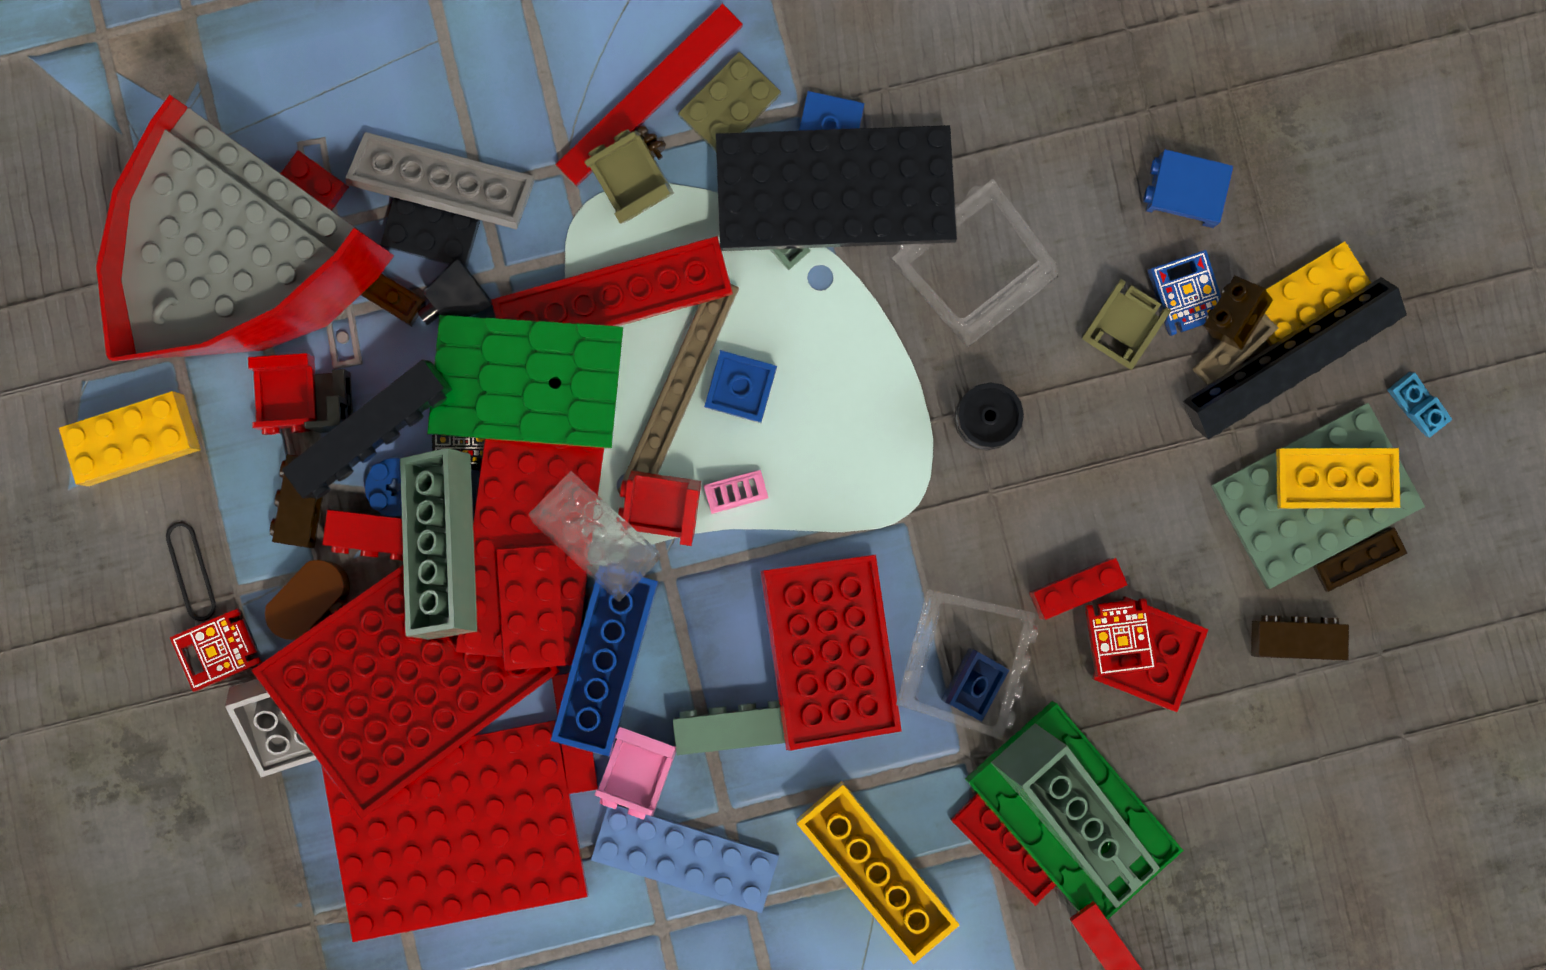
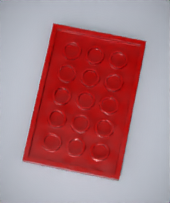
M876 555L761 571L786 750L792 751L901 732Z

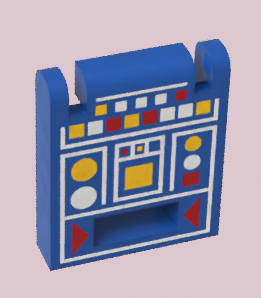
M1206 250L1147 270L1156 299L1161 303L1160 311L1165 307L1171 310L1164 321L1169 336L1177 334L1176 322L1180 332L1204 325L1208 312L1216 306L1221 298ZM1189 262L1194 273L1170 281L1167 269Z

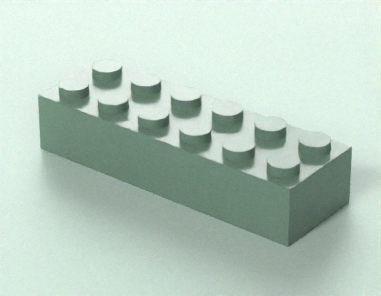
M444 448L400 458L406 637L430 640L477 632L470 454L451 448Z

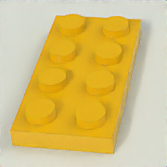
M1345 241L1266 289L1273 301L1265 314L1278 327L1266 340L1269 346L1371 284V281Z
M1399 448L1276 449L1277 509L1400 508Z

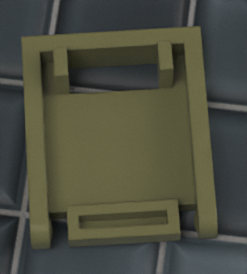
M1120 279L1083 334L1082 339L1132 370L1171 310L1165 307L1159 316L1155 313L1161 303L1132 285L1129 286L1125 294L1121 293L1120 291L1123 289L1126 281ZM1104 332L1128 346L1122 356L1099 342Z

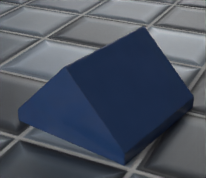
M969 648L941 700L982 722L1010 670L980 652Z

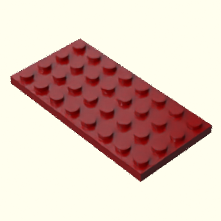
M484 439L473 518L477 632L457 635L455 652L503 657L496 549L557 545L565 665L572 666L580 635L604 448Z

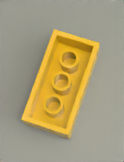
M174 391L59 428L76 485L92 486L201 450L183 394Z

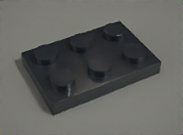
M394 197L380 245L388 249L448 265L459 256L467 267L480 220Z

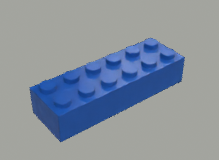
M599 566L551 741L605 756L611 755L659 584L658 581Z

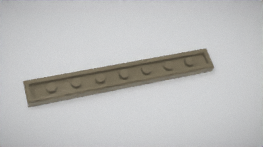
M731 284L733 295L699 304L624 475V480L628 479L631 470L653 474L659 473L739 291V287Z

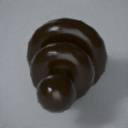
M639 126L637 131L643 137L653 157H657L658 160L662 159L661 153L666 147L665 142L662 140L657 141V135L654 133L649 134L646 126Z

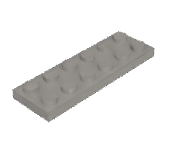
M367 132L363 135L345 178L346 185L513 229H517L534 185V176Z

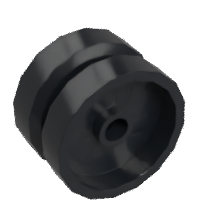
M989 382L975 386L962 397L956 407L954 421L957 433L965 443L975 449L989 451L1001 448L1016 437L1022 428L1024 412L1022 403L1013 390L1003 384ZM987 411L992 412L991 417L995 418L994 421H987L984 415Z

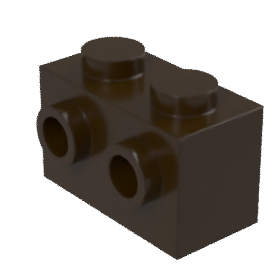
M1234 275L1231 282L1223 288L1221 298L1216 306L1208 312L1203 326L1212 337L1242 350L1273 299L1264 287Z

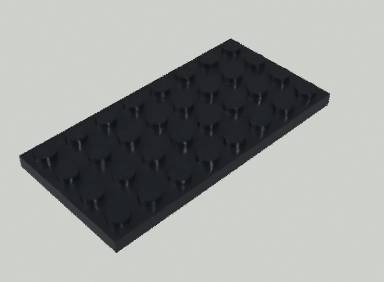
M950 125L716 133L721 251L956 243L957 232Z

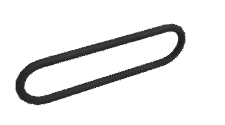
M176 522L168 528L166 542L186 609L194 620L206 621L215 613L216 602L193 528L188 523ZM178 526L186 527L191 534L211 601V611L203 617L196 616L191 609L172 546L170 535L172 530Z

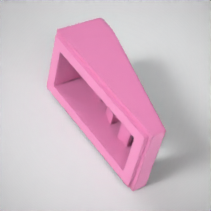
M761 470L704 485L711 514L768 499ZM753 478L759 494L755 496L752 495L749 479ZM742 481L747 498L741 499L737 483ZM732 485L736 501L730 502L726 486ZM720 488L724 504L718 505L714 489Z

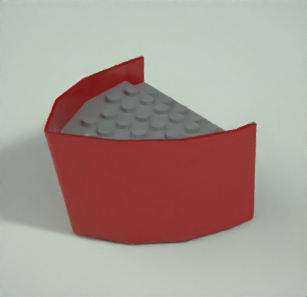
M169 94L149 122L112 190L96 264L106 356L111 361L265 351L328 326L378 279L394 255L332 211L349 186L312 159L297 150L280 173Z

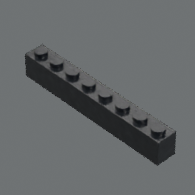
M1380 277L1185 399L1183 403L1193 427L1209 440L1237 421L1244 419L1261 406L1268 404L1288 389L1295 387L1312 374L1319 372L1336 359L1343 357L1360 344L1367 342L1371 337L1387 327L1394 325L1397 321L1407 316L1399 288Z

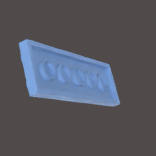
M619 804L616 809L607 807L591 861L762 913L779 854L655 815H646L643 820L627 814L629 808Z

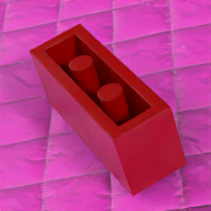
M327 510L322 545L332 546L331 552L349 554L350 549L361 550L360 556L378 558L379 552L390 553V559L403 561L402 519Z
M1109 558L1030 591L1029 595L1039 618L1047 620L1123 588L1128 584L1117 559Z

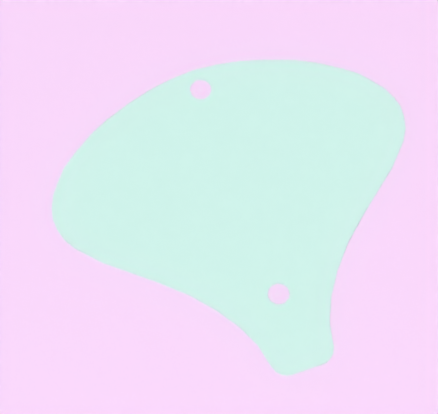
M669 183L674 192L673 195L622 224L614 214L616 210L606 193H599L580 208L569 226L565 241V278L718 236L720 242L718 193L706 189ZM826 247L809 248L811 251L790 270H787L770 250L722 251L730 283L739 287V291L658 473L659 475L702 481L695 534L728 529H774L819 532H850L880 529L895 524L909 515L919 505L927 490L932 471L933 434L922 387L912 361L894 327L876 299L851 269ZM799 248L790 249L784 255L788 259ZM824 265L832 271L833 282L826 290H815L809 285L808 273L814 266ZM699 304L619 326L623 327L612 448H604L587 578L597 577L599 566L611 568L630 554L653 544L678 538L638 531H629L627 536L621 535L622 525H617L619 508H624L625 498L620 497L617 490V481L628 469ZM720 350L777 366L762 423L704 407ZM761 470L768 499L711 514L704 485ZM754 478L749 479L752 495H759ZM743 481L737 483L741 499L747 498ZM732 485L726 486L730 502L736 501ZM720 488L714 489L718 505L724 504Z

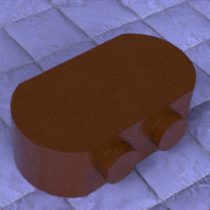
M308 561L266 605L265 620L269 629L282 639L296 640L326 619L330 613L333 614L346 604L343 600L350 591L347 573L340 565L331 561Z

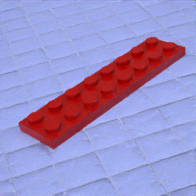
M715 236L494 298L491 301L497 319L622 326L733 295V290L723 253L720 250L719 238Z

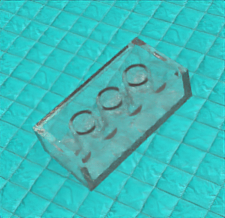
M572 471L529 513L531 521L618 602L660 560L659 551Z

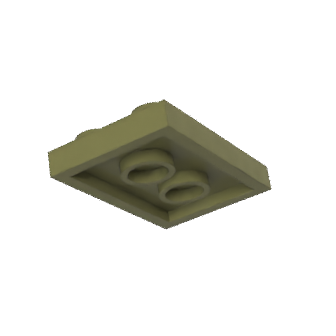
M738 52L678 115L716 152V133H744L781 95V91L746 57Z

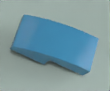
M1408 372L1387 389L1407 417L1428 438L1452 420L1439 399L1429 394L1415 372Z

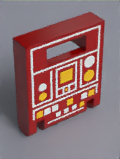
M1146 598L1138 600V611H1136L1134 600L1097 604L1098 616L1094 614L1093 605L1085 606L1096 677L1158 669ZM1136 654L1138 665L1112 668L1110 657Z
M239 609L232 610L170 637L193 692L202 690L262 663L260 657L247 661V656L258 651L244 619L234 623L230 621V619L241 615ZM191 646H194L204 670L196 675L184 650Z

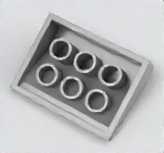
M258 679L229 688L225 707L260 777L317 760Z

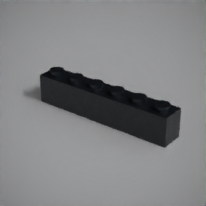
M422 359L285 466L282 471L303 499L315 498L317 500L331 490L329 485L336 480L342 481L354 472L352 467L360 461L365 463L377 454L375 449L383 443L388 445L395 441L401 435L399 431L406 425L411 427L418 423L424 417L422 413L429 407L436 408L447 399L446 394L452 389L434 364L429 360Z

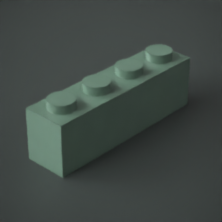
M779 700L768 701V707L756 708V703L738 705V710L727 711L726 706L708 708V714L697 715V710L680 711L679 717H674L673 719L677 755L785 743Z

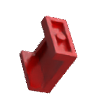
M308 353L248 357V369L254 371L256 422H252V428L262 430V435L280 434V429L291 428V433L309 432V429L304 427V422L317 421L314 381L315 357Z
M631 470L628 479H623L621 484L620 497L625 498L624 508H619L617 525H622L621 535L627 536L629 531H638L680 538V545L692 546L702 481Z

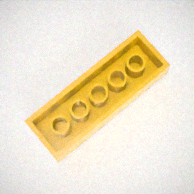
M842 781L796 819V824L913 965L960 926L955 916Z

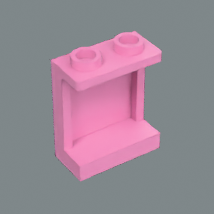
M619 727L615 737L617 739L595 796L601 798L599 804L616 809L618 804L629 808L627 814L644 820L646 815H654L676 754V747Z

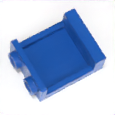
M1164 149L1159 157H1154L1150 174L1154 175L1152 186H1147L1143 202L1147 203L1146 212L1152 213L1154 210L1203 221L1202 226L1216 227L1221 222L1233 166Z

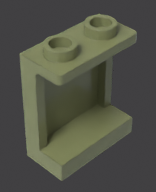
M629 129L616 135L613 138L615 143L605 148L603 144L588 153L590 158L584 161L586 166L592 169L616 210L614 214L620 224L626 223L674 194L638 131L630 133Z

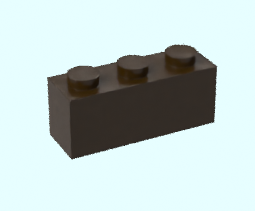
M287 454L286 460H283L280 466V477L283 478L281 489H278L275 495V506L278 509L276 518L272 519L270 525V535L273 536L272 542L315 548L323 497L316 500L315 498L303 499L282 471L285 466L298 456Z
M1261 615V621H1252L1251 656L1349 661V624H1339V618L1321 617V623H1309V617L1291 616V622H1280V616Z

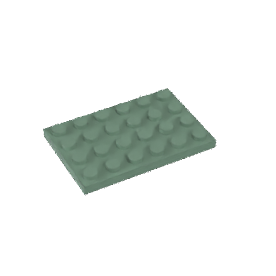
M1366 403L1282 448L1393 447L1369 403ZM1276 451L1211 485L1266 589H1271L1425 507L1400 460V508L1277 509Z

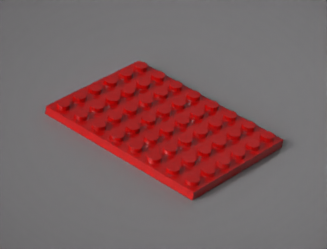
M402 565L255 667L252 673L359 817L363 819L560 671L556 666L505 671L503 657L455 652L457 635L430 640L406 637L404 565Z
M556 720L474 735L363 819L359 817L322 767L352 942L589 896L571 796L567 788L561 743L551 741Z

